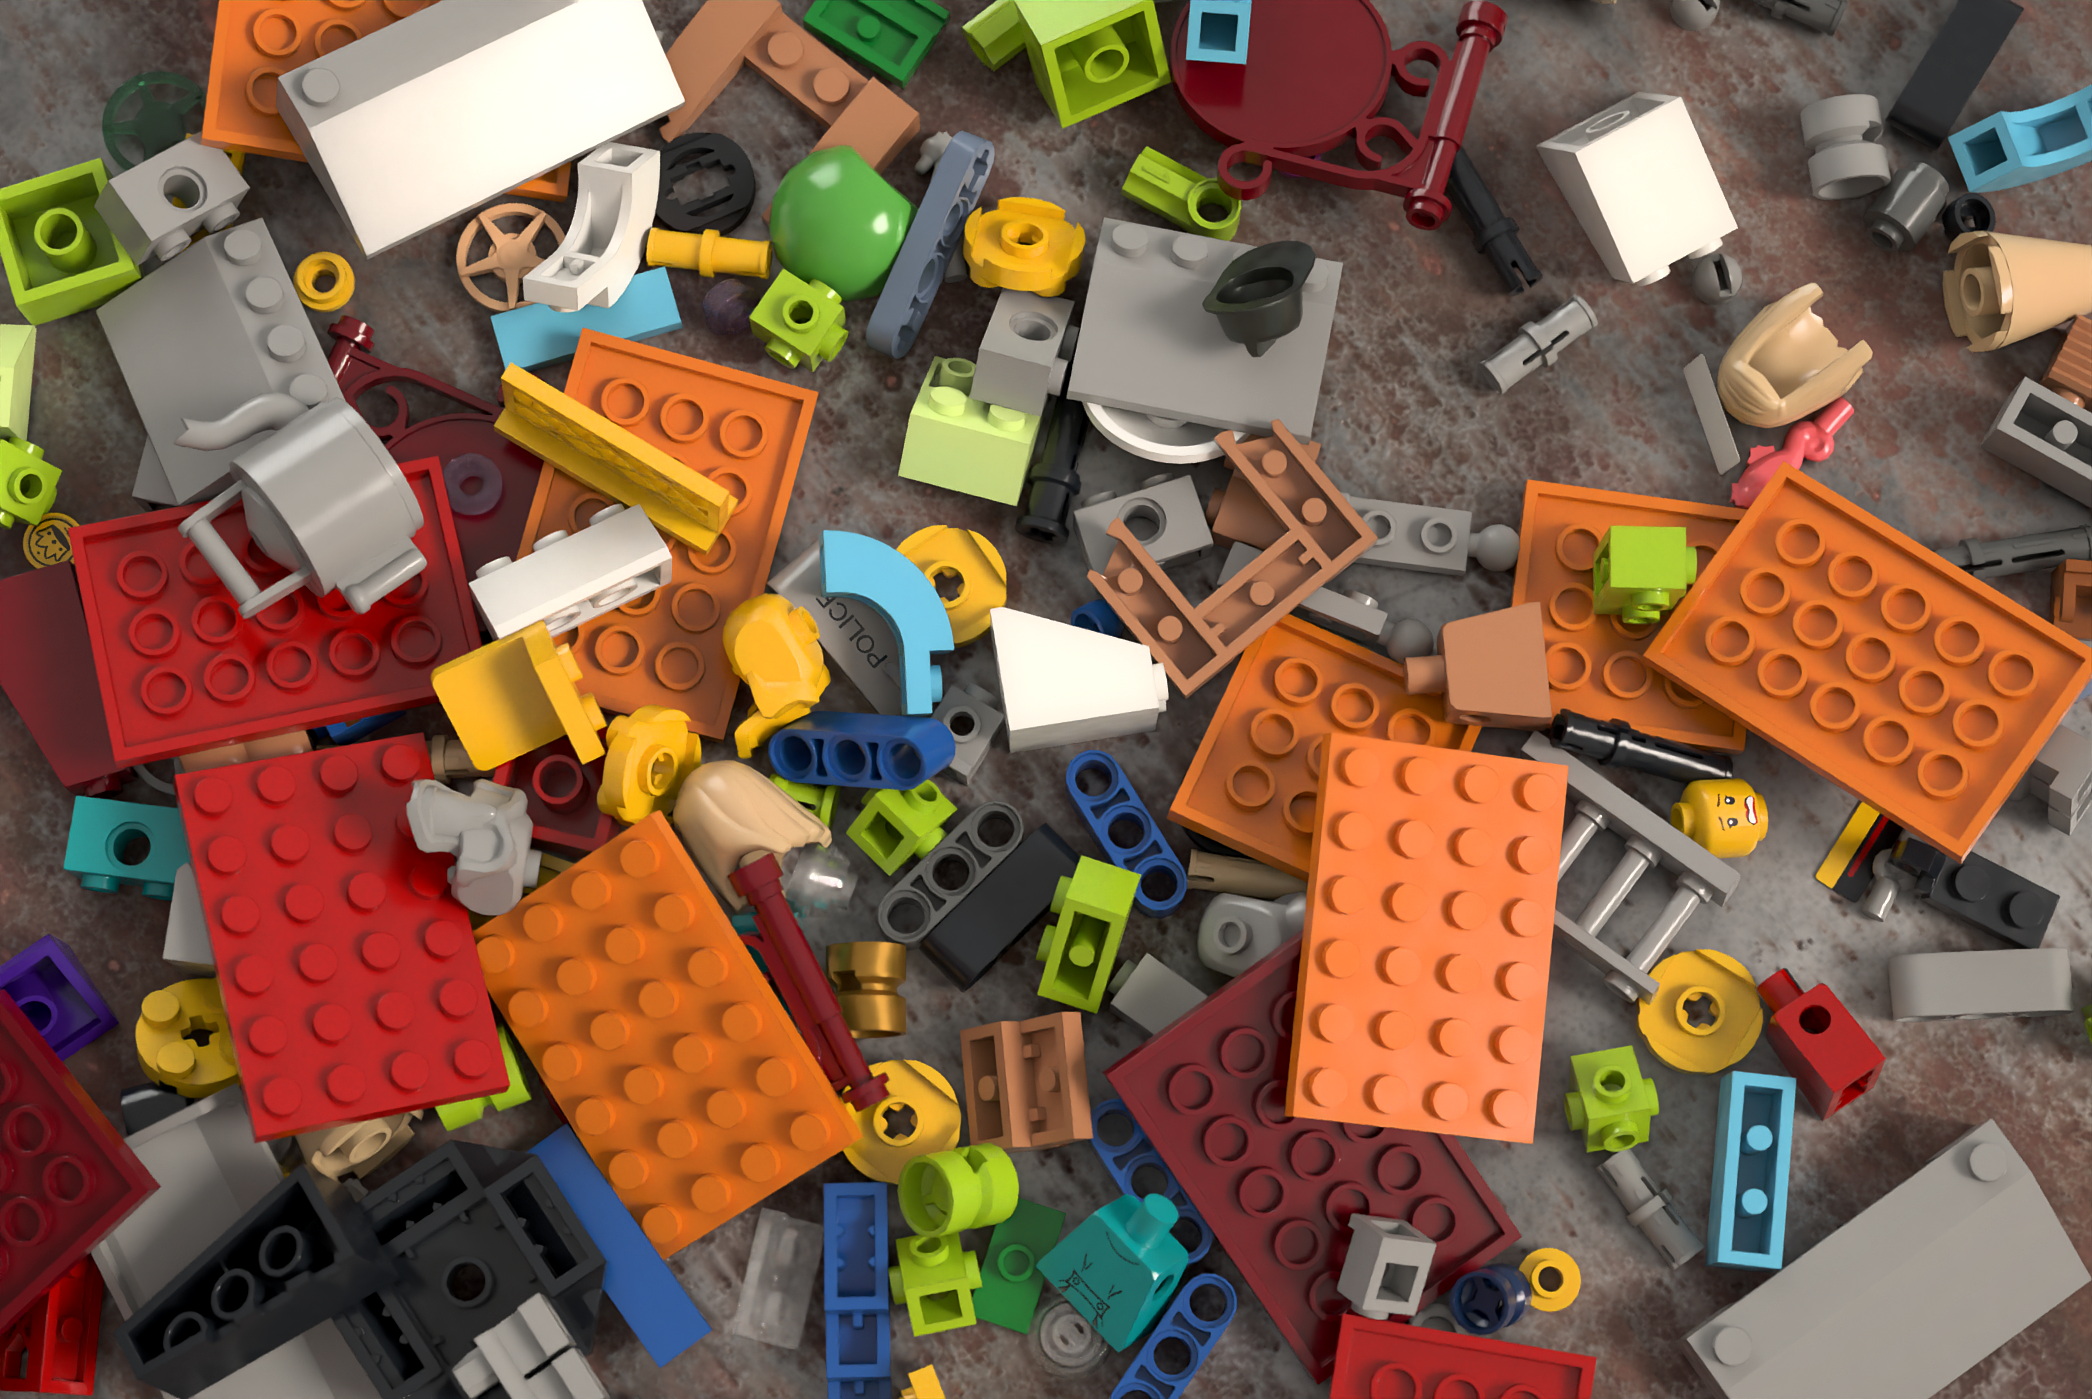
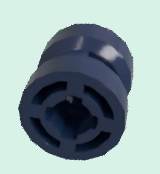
M1497 1263L1485 1266L1480 1270H1474L1459 1278L1451 1290L1449 1302L1452 1315L1462 1328L1473 1334L1485 1335L1494 1333L1503 1327L1511 1326L1523 1319L1530 1309L1532 1293L1528 1280L1520 1270L1509 1264Z

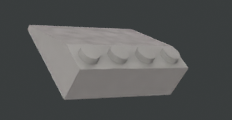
M262 217L202 238L96 310L98 320L178 506L213 500L230 488L235 482L230 472L229 463L277 432L275 430L261 431L226 449L202 451L174 445V441L186 431L181 418L201 422H215L224 418L243 402L263 393L280 392L292 396L307 406L309 410L321 402H329L335 397L345 401Z
M1104 217L1091 273L1067 399L1264 437L1273 436L1271 421L1279 419L1299 443L1309 445L1343 263L1320 258L1315 259L1314 267L1302 286L1303 316L1299 327L1289 334L1278 338L1261 357H1252L1244 344L1229 340L1216 314L1206 312L1202 307V303L1206 296L1211 293L1228 265L1245 252L1257 248V246Z

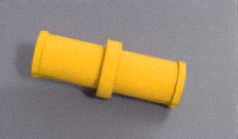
M652 227L648 236L646 259L648 266L651 267L665 266L699 270L701 277L714 278L716 273L760 277L767 280L772 266L773 245L772 241L769 240L756 241L721 237L719 230L705 229L703 234L660 230L659 228Z

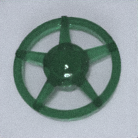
M168 71L140 73L124 82L110 97L102 119L104 142L114 161L124 171L136 166L119 152L113 134H136L140 142L145 146L143 162L159 154V152H163L184 141L186 134L182 116L198 101L205 110L206 94L185 76ZM168 83L182 87L190 93L171 105L167 102L155 101L147 85ZM139 88L144 106L138 111L135 119L114 122L115 114L120 104L129 94Z

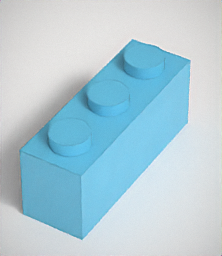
M1732 1071L1720 1078L1705 1266L1770 1273L1782 1269L1796 1078Z

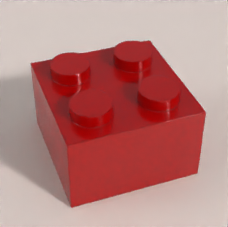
M609 727L597 730L606 754L583 765L568 735H564L496 767L492 782L502 786L521 789L528 800L526 813L533 822L531 847L583 859L618 836L621 824L612 815L602 813L597 804V795L603 783L604 765L609 750L606 743V734Z

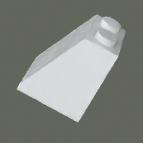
M1638 92L1536 146L1546 167L1613 279L1629 283L1636 282L1637 286L1654 283L1670 273L1669 264L1686 255L1690 259H1694L1713 252L1723 244L1720 237L1738 228L1681 97Z
M1005 607L990 609L991 639L1010 753L1155 731L1158 713L1166 711V700H1169L1164 664H1152L1149 646Z

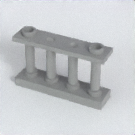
M1535 730L1521 748L1520 759L1569 766L1566 798L1576 804L1573 810L1577 816L1562 834L1558 881L1597 830L1604 832L1609 827L1627 840L1624 846L1628 851L1575 923L1555 909L1552 937L1606 974L1602 981L1616 995L1630 1003H1633L1637 997H1640L1647 1002L1646 1004L1650 1005L1657 996L1660 983L1648 976V971L1699 902L1707 904L1711 899L1723 907L1737 888L1741 874L1568 752L1552 747L1550 740ZM1660 863L1679 877L1676 880L1679 888L1625 959L1595 937L1648 866L1655 868Z

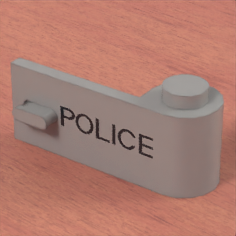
M818 539L769 580L766 586L772 594H780L789 600L795 609L803 606L811 614L820 632V638L817 639V642L878 714L899 716L902 714L899 655L893 632L886 621L875 610L859 601L837 597L822 598Z

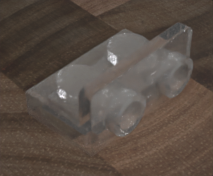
M762 1207L731 1334L792 1350L799 1347L824 1244L823 1225L791 1218L787 1213Z

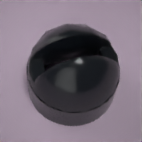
M1967 193L1952 201L1943 212L1941 219L1945 228L1944 234L1952 242L1960 233L1976 230L1993 232L1996 225V216L1992 205L1986 198L1977 193ZM1973 219L1975 227H1966L1963 222Z

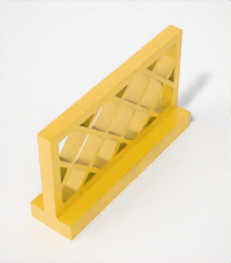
M510 362L501 377L505 408L494 424V431L613 502L622 504L625 509L640 504L654 526L707 556L738 505V499L729 495L730 491Z

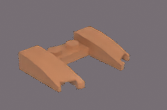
M707 0L666 53V58L685 99V105L667 114L670 122L659 128L665 144L682 136L745 64L828 129L808 155L815 151L840 145L852 146L881 175L920 130V117L915 109L874 77L869 81L785 15L782 12L781 3L777 0ZM772 203L761 216L762 221L768 226Z
M1279 419L1271 421L1273 436L1236 444L1233 430L1219 433L1214 438L1215 443L1287 533L1195 608L1192 607L1119 517L1110 523L1106 535L1118 540L1103 575L1091 569L1087 574V579L1138 643L1149 646L1151 659L1155 664H1164L1166 677L1185 700L1326 582L1329 583L1368 551L1378 540L1374 532Z

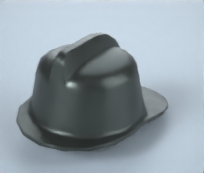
M1283 240L1264 244L1249 250L1233 260L1222 272L1211 293L1204 299L1202 307L1206 312L1216 314L1225 335L1230 341L1244 344L1252 357H1261L1278 338L1289 334L1299 327L1303 316L1302 286L1314 267L1316 255L1310 245L1300 241Z

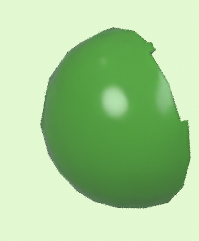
M840 145L812 152L788 170L773 195L769 231L776 259L785 270L807 284L812 279L819 280L838 293L842 301L853 302L878 296L882 293L919 209L906 196L889 184L852 146Z

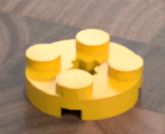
M1009 197L998 200L997 210L988 211L981 216L982 207L971 213L965 224L963 255L970 266V278L977 285L986 288L1000 286L1012 290L1033 291L1043 297H1054L1063 293L1066 289V281L1073 278L1079 272L1084 256V229L1078 221L1076 230L1070 223L1064 220L1065 210L1056 204L1035 198ZM1019 242H1026L1031 245H1020Z
M933 525L913 533L898 546L896 550L913 562L934 588H936L933 577L941 572L948 579L956 575L962 579L963 583L957 588L959 596L957 599L949 602L945 597L940 598L949 618L954 648L970 645L984 637L991 630L990 609L1005 607L1007 603L1006 569L998 551L985 537L969 529L964 531L959 528H947V525Z
M651 704L637 709L630 717L620 715L611 722L606 734V743L609 750L604 765L603 783L597 795V804L602 813L612 815L619 824L626 827L633 826L649 814L661 810L669 825L674 822L673 817L667 815L675 807V801L678 799L681 785L692 771L701 766V743L698 734L688 732L685 721H691L686 713Z
M1696 949L1695 951H1684L1662 960L1648 974V976L1660 983L1657 996L1650 1005L1646 1004L1647 1002L1642 998L1637 997L1635 1029L1639 1037L1643 1039L1649 1052L1659 1062L1672 1070L1688 1075H1713L1739 1062L1753 1048L1762 1029L1763 1009L1760 1008V998L1755 990L1757 986L1752 975L1737 960L1716 950ZM1703 996L1711 1001L1708 1012L1715 1017V1020L1711 1026L1701 1023L1694 1028L1686 1022L1688 1013L1682 1009L1685 1000L1695 1003Z
M216 977L213 979L184 980L172 984L163 990L154 991L144 998L142 1013L136 1024L135 1033L138 1060L149 1079L158 1085L160 1079L166 1085L177 1087V1094L190 1098H206L235 1083L238 1086L241 1085ZM196 1029H206L214 1032L209 1036V1045L198 1047L194 1039L183 1040V1038Z
M890 1060L868 1066L873 1076L883 1072L887 1073L890 1081L885 1083V1086L890 1095L859 1112H855L851 1102L844 1104L863 1137L843 1149V1152L854 1168L875 1182H887V1184L898 1186L899 1176L904 1165L913 1157L940 1151H952L957 1148L959 1143L962 1116L954 1090L938 1071L915 1060ZM847 1086L843 1093L851 1089L850 1086ZM905 1106L911 1108L914 1114L910 1122L916 1128L914 1133L909 1137L900 1133L894 1139L886 1136L884 1132L887 1129L888 1123L882 1117L884 1112L888 1108L896 1112L901 1111Z

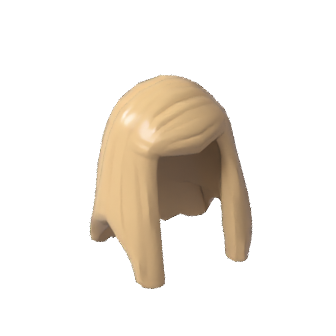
M1816 283L1804 285L1787 294L1779 301L1765 306L1736 337L1723 357L1717 375V393L1725 411L1741 423L1760 428H1774L1801 419L1844 395L1863 373L1861 367L1872 358L1873 352L1864 340L1857 343L1850 350L1837 347L1838 340L1828 328L1823 327V319L1811 313L1810 306L1823 296V291Z
M713 761L703 764L692 771L682 783L673 809L674 826L681 833L689 852L711 884L736 915L742 913L749 905L745 896L738 899L727 875L734 872L738 864L742 868L773 852L782 870L784 857L791 850V847H804L805 844H816L827 848L832 841L831 831L814 814L764 775L750 766L736 761ZM782 890L785 899H787L784 890Z

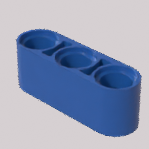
M814 711L773 735L769 743L768 755L775 771L784 779L792 782L909 790L914 789L949 766L955 757L956 745L953 735L947 726L939 720L929 717ZM913 749H915V751L919 755V758L916 756Z
M1087 750L1079 753L1071 760L1066 770L1065 793L1069 803L1107 864L1141 874L1133 906L1141 914L1149 918L1162 919L1171 916L1180 908L1186 894L1187 876L1184 868L1115 759L1110 754L1101 750ZM1087 769H1098L1108 776L1111 785L1102 795L1088 796L1078 789L1075 782L1077 776ZM1122 820L1131 821L1141 829L1143 839L1136 847L1122 849L1111 842L1108 835L1110 827ZM1154 872L1166 874L1173 880L1176 892L1170 899L1163 902L1148 899L1141 889L1142 880Z
M1110 1099L1100 1103L1091 1113L1093 1138L1087 1139L1093 1153L1121 1197L1129 1194L1135 1196L1140 1203L1144 1199L1134 1193L1131 1186L1132 1175L1143 1167H1154L1160 1170L1167 1182L1166 1192L1162 1196L1169 1199L1175 1205L1179 1215L1178 1220L1192 1222L1199 1230L1201 1235L1200 1245L1198 1249L1188 1254L1189 1261L1186 1267L1198 1263L1210 1248L1212 1232L1121 1099ZM1120 1114L1130 1121L1133 1128L1132 1138L1121 1146L1107 1145L1099 1138L1097 1133L1098 1122L1106 1115Z
M1201 1274L1192 1278L1174 1300L1111 1393L1109 1399H1120L1125 1393L1130 1391L1142 1392L1150 1399H1179L1233 1319L1237 1309V1296L1233 1286L1225 1278L1216 1274ZM1202 1286H1211L1217 1289L1225 1301V1309L1222 1316L1212 1322L1198 1319L1190 1308L1192 1292ZM1167 1338L1181 1341L1189 1352V1363L1186 1369L1177 1375H1168L1161 1372L1154 1361L1156 1345Z

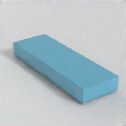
M665 266L634 275L624 293L610 308L586 304L579 311L557 312L551 310L546 304L535 303L490 316L505 370L511 362L527 372L573 360L582 328L634 342L683 328Z

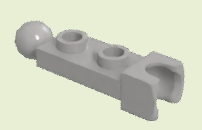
M1340 492L1378 537L1376 544L1353 563L1463 576L1466 571L1467 556L1476 557L1484 568L1493 572L1506 571L1514 567L1517 562L1520 538L1512 528L1505 525H1490L1482 529L1480 533L1470 532L1472 512L1350 497L1349 493Z
M1234 542L1217 582V589L1257 558L1263 551L1241 542ZM1320 587L1289 613L1317 627L1374 649L1376 643L1384 645L1392 660L1404 665V658L1430 656L1433 652V635L1425 624L1414 619L1400 620L1395 624L1386 620L1388 613L1377 609L1379 604L1376 600L1357 591L1345 590L1343 595Z

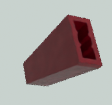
M66 560L1 579L0 685L67 790L75 796L109 799L123 792L122 785L137 781L138 777L133 766L117 769L75 565L70 560Z

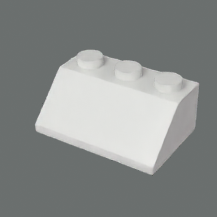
M622 504L605 508L589 519L591 526L571 536L568 535L566 530L557 531L537 541L532 546L535 552L512 563L510 557L506 556L476 571L478 579L469 583L470 593L493 641L505 638L542 619L552 638L671 583L672 556L640 504L627 510L624 509Z

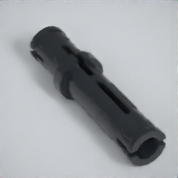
M1461 145L1459 152L1455 154L1446 189L1475 235L1472 243L1479 254L1486 253L1505 285L1508 295L1510 297L1525 292L1522 287L1521 280L1514 271L1515 268L1519 269L1530 288L1543 278V274L1536 268L1516 236L1519 232L1518 225L1512 217L1506 218L1498 203Z
M1562 708L1560 714L1557 713L1551 724L1549 740L1552 747L1596 758L1598 763L1604 767L1616 769L1619 766L1630 767L1686 784L1697 780L1731 779L1733 762L1730 756L1711 751L1708 752L1663 737L1642 733L1631 729L1627 721L1612 718L1607 722Z

